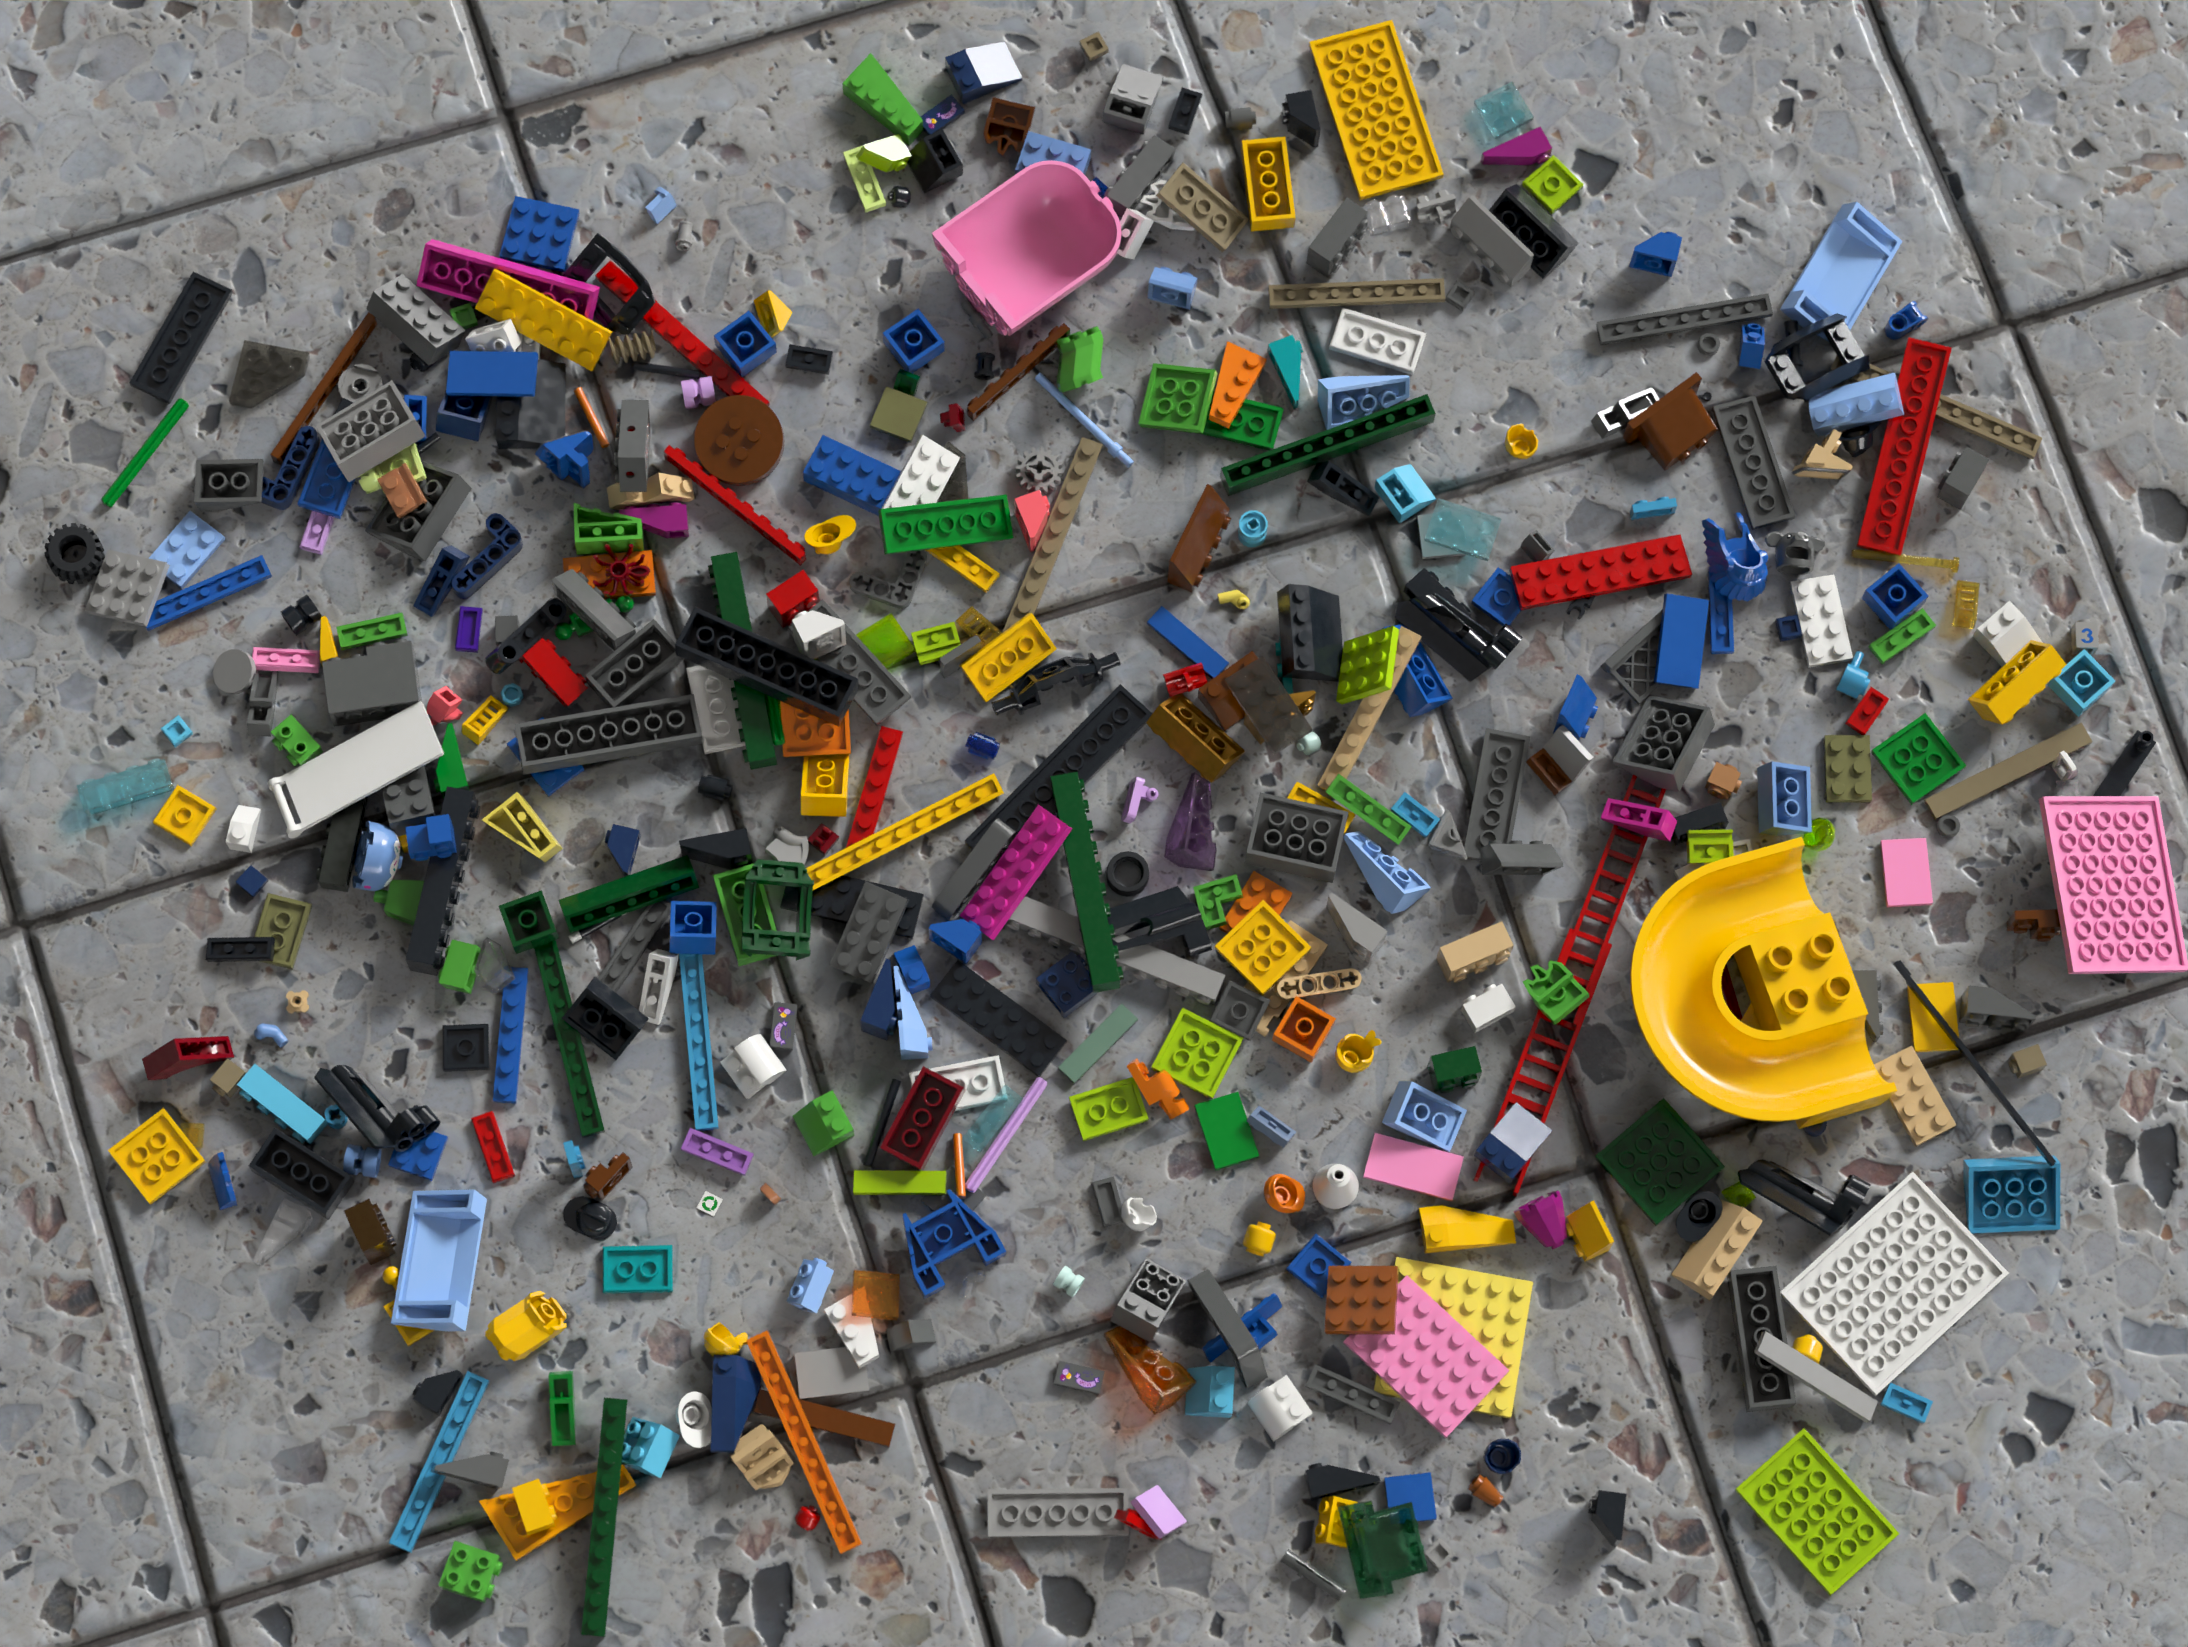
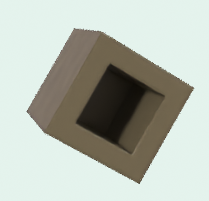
M2039 1044L2012 1053L2009 1057L2010 1061H2008L2009 1068L2013 1074H2016L2017 1079L2041 1071L2047 1065Z
M227 1058L210 1079L214 1085L212 1089L222 1097L226 1094L231 1098L239 1089L237 1084L246 1072Z

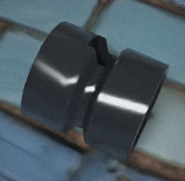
M307 594L296 601V606L289 605L280 611L282 617L296 636L307 629V624L314 625L322 617Z

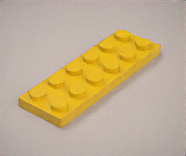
M497 269L493 270L475 307L478 311L499 322L511 319L517 332L590 371L594 370L612 334V331Z

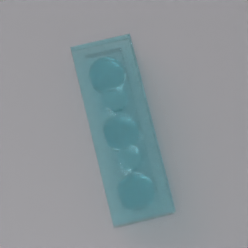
M1005 1084L962 1138L981 1152L1023 1098Z

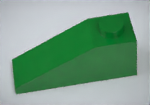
M448 723L442 744L444 755L439 757L436 769L437 779H433L436 792H441L443 798L445 797L447 786L469 791L453 724Z

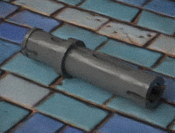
M1290 1549L1287 1550L1280 1561L1298 1572L1297 1575L1299 1577H1305L1333 1596L1337 1601L1341 1599L1347 1588H1344L1312 1566L1308 1559L1306 1561L1290 1551Z

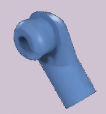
M262 1023L254 1031L257 1039L261 1040L265 1037H271L280 1048L289 1042L276 1025Z

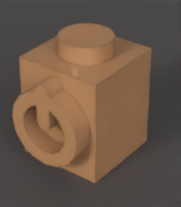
M1716 762L1705 788L1708 789L1709 794L1716 798L1728 799L1732 792L1737 794L1742 781L1738 780L1741 773L1732 765H1723Z

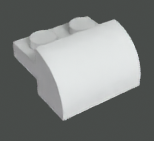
M761 1034L754 1035L734 1048L735 1050L720 1062L746 1099L751 1098L765 1085L771 1084L787 1071Z
M1287 1375L1261 1390L1247 1403L1273 1442L1313 1414Z

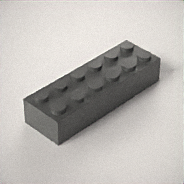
M1777 1266L1730 1270L1727 1280L1746 1412L1792 1408L1796 1404L1793 1377L1754 1353L1759 1338L1765 1331L1788 1345Z

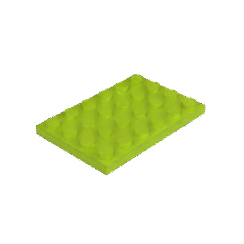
M1805 1428L1735 1489L1739 1496L1829 1596L1900 1534Z

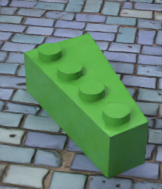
M870 53L842 83L843 94L893 134H899L903 142L910 146L923 132V120L872 53Z

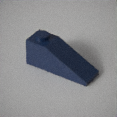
M452 545L442 548L413 606L433 617L453 588V578L466 566L470 556Z

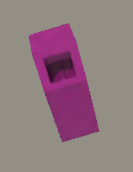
M678 502L670 503L669 506L650 504L646 508L627 506L619 510V514L640 518L643 530L667 539L689 537L686 504L682 505V503Z

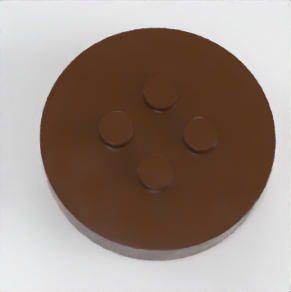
M734 395L714 402L704 411L695 429L694 444L697 456L709 474H712L725 484L745 486L765 479L774 471L782 458L785 438L778 417L768 405L754 397Z

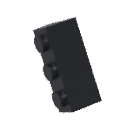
M596 977L591 980L562 1017L565 1022L614 1060L619 1058L649 1019Z

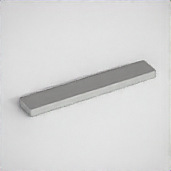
M1765 1331L1761 1334L1754 1351L1755 1354L1864 1422L1871 1421L1878 1403L1877 1400Z

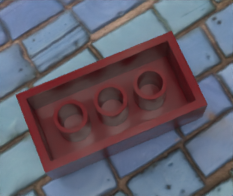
M923 1066L880 1148L923 1171L964 1095L965 1088Z

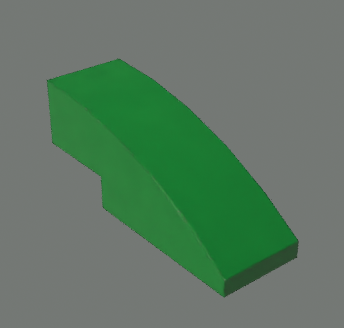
M573 1371L550 1372L549 1403L552 1446L576 1445Z

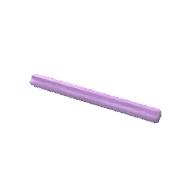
M1036 1078L965 1183V1188L969 1192L974 1193L1046 1088L1047 1082L1044 1079Z

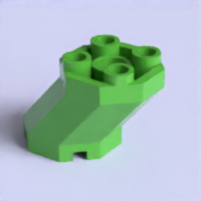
M1098 326L1057 340V347L1060 352L1057 375L1059 392L1073 390L1103 378L1100 370L1103 336Z

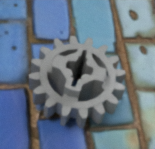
M1032 447L1030 454L1026 451L1023 452L1024 459L1018 458L1019 465L1015 467V471L1018 472L1016 480H1022L1020 487L1027 486L1028 493L1032 489L1035 491L1043 490L1046 495L1048 488L1054 491L1056 488L1055 483L1061 484L1060 477L1063 476V470H1061L1063 463L1057 462L1059 455L1052 456L1051 449L1044 452L1043 447H1040L1039 451L1036 452L1035 448ZM1039 468L1042 469L1041 473H1037Z

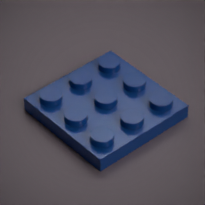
M515 196L499 255L500 258L564 272L580 214L579 209Z

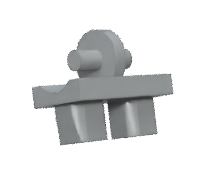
M1441 190L1436 193V199L1429 200L1425 195L1417 197L1418 222L1437 220L1439 225L1445 224L1444 218L1456 213L1455 195H1449L1447 190Z

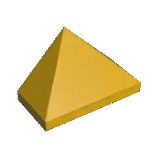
M766 291L754 299V304L761 326L772 338L783 331L792 311L772 291Z

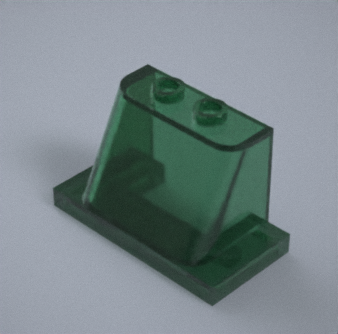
M1372 1501L1338 1507L1360 1599L1393 1594L1392 1581L1428 1571L1424 1546L1421 1542L1419 1526L1415 1518L1412 1502L1374 1510Z

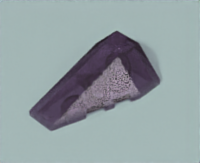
M1196 772L1190 776L1169 830L1164 857L1178 867L1213 871L1217 848L1216 843H1212L1211 831L1215 830L1214 823L1210 822L1209 810L1212 809L1210 782Z

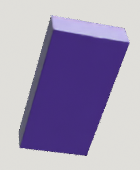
M460 606L455 645L456 651L478 653L483 615L482 608Z

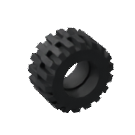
M71 523V527L64 524L62 525L63 529L58 530L56 528L54 530L55 535H49L47 538L49 543H45L46 552H44L53 574L56 577L58 576L61 581L65 582L67 580L69 584L73 585L74 581H77L78 584H83L85 579L88 582L91 581L93 574L95 576L99 574L98 568L101 569L102 560L105 558L104 549L98 536L91 528L87 529L83 524H80L79 527L76 523ZM82 545L87 548L86 554L81 560L73 563L63 560V555L69 547Z

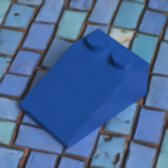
M1578 674L1561 709L1553 734L1560 726L1564 725L1579 741L1580 737L1585 739L1590 727L1586 723L1589 718H1594L1598 706H1595L1597 697L1582 676Z

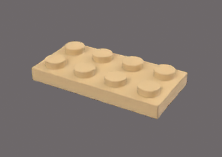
M1912 1045L1874 1064L1877 1072L1886 1082L1895 1083L1897 1091L1888 1099L1915 1147L1956 1127L1953 1117Z

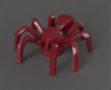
M605 544L604 547L614 562L612 564L603 562L597 555H593V558L599 565L610 567V569L606 568V571L609 572L606 573V576L610 578L604 583H598L593 580V584L598 588L605 587L615 580L613 590L610 593L604 591L605 595L608 597L614 595L620 582L623 592L631 597L633 591L627 590L624 580H627L636 587L644 586L643 579L647 578L650 573L649 567L640 565L644 562L645 555L641 554L640 560L626 564V560L633 552V544H629L628 551L621 561H618L610 546ZM629 575L632 576L633 578L637 579V580H641L640 583H638V582L634 581L633 579H631V578L629 577Z

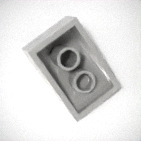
M1331 892L1326 905L1329 914L1348 948L1353 952V957L1360 962L1366 961L1370 963L1384 944L1388 931Z

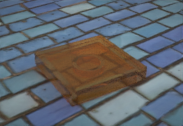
M854 1270L851 1316L897 1320L899 1317L900 1274Z

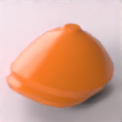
M1274 1174L1267 1179L1264 1185L1265 1200L1273 1209L1282 1213H1293L1302 1210L1305 1202V1191L1300 1182L1284 1174Z

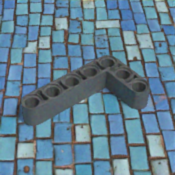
M1207 1269L1188 1279L1187 1281L1193 1294L1231 1351L1238 1374L1245 1387L1249 1388L1268 1378L1254 1338L1211 1272Z

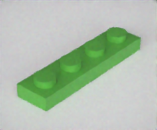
M1337 774L1325 791L1397 845L1400 844L1412 827L1340 774Z

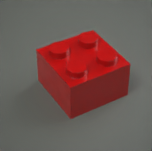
M804 570L766 593L768 609L782 628L791 626L792 619H795L794 617L798 613L808 612L820 602L819 591Z

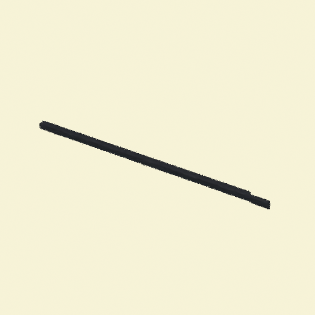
M1896 961L1893 965L1906 980V984L2050 1167L2055 1165L2056 1160L1911 978L1910 975L1912 974L1902 961Z

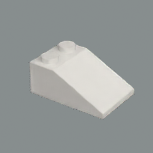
M2010 601L1978 627L1973 635V638L2001 667L2030 640L2042 642L2026 617Z

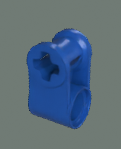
M1913 301L1890 317L1885 326V334L1889 339L1898 340L1912 330L1921 327L1928 320V317L1921 313L1917 308L1916 301ZM1892 324L1899 325L1901 329H1895Z

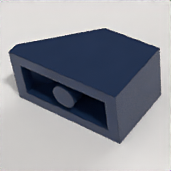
M613 824L612 830H608L606 833L605 843H607L611 856L625 877L631 874L641 834L640 830Z

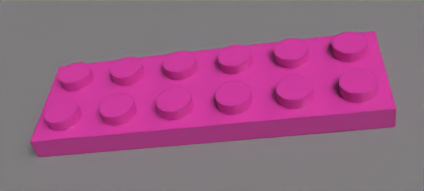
M1038 805L960 916L967 922L970 920L980 926L982 933L994 940L1067 838L1072 828Z

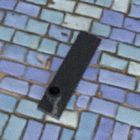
M2136 731L2093 796H2121L2156 744L2150 731Z

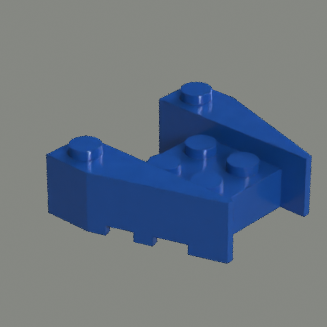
M950 1189L946 1191V1196L950 1201L948 1205L914 1223H911L906 1213L902 1217L913 1279L924 1299L945 1289V1283L935 1266L974 1245L985 1266L1006 1255V1250L996 1231L988 1226Z

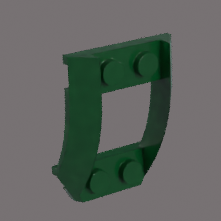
M757 859L746 875L742 912V951L751 957L752 954L796 957L797 961L811 955V903L814 880H811L807 874L808 870L803 863ZM756 884L799 887L796 932L754 929Z

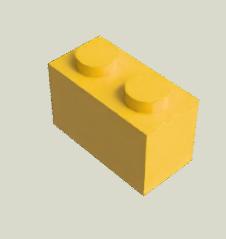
M538 1478L512 1488L528 1536L555 1526L553 1520L557 1519L554 1506H548L546 1498L550 1497L546 1483L541 1484Z

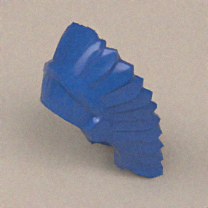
M1734 514L1742 537L1726 540L1724 529L1719 527L1710 518L1702 520L1703 535L1706 539L1703 543L1707 546L1705 553L1708 557L1707 562L1710 565L1709 572L1712 574L1710 581L1715 583V589L1720 591L1721 596H1728L1730 600L1737 599L1738 601H1749L1762 594L1767 581L1768 570L1766 563L1768 555L1754 541L1747 524L1744 523L1742 514Z

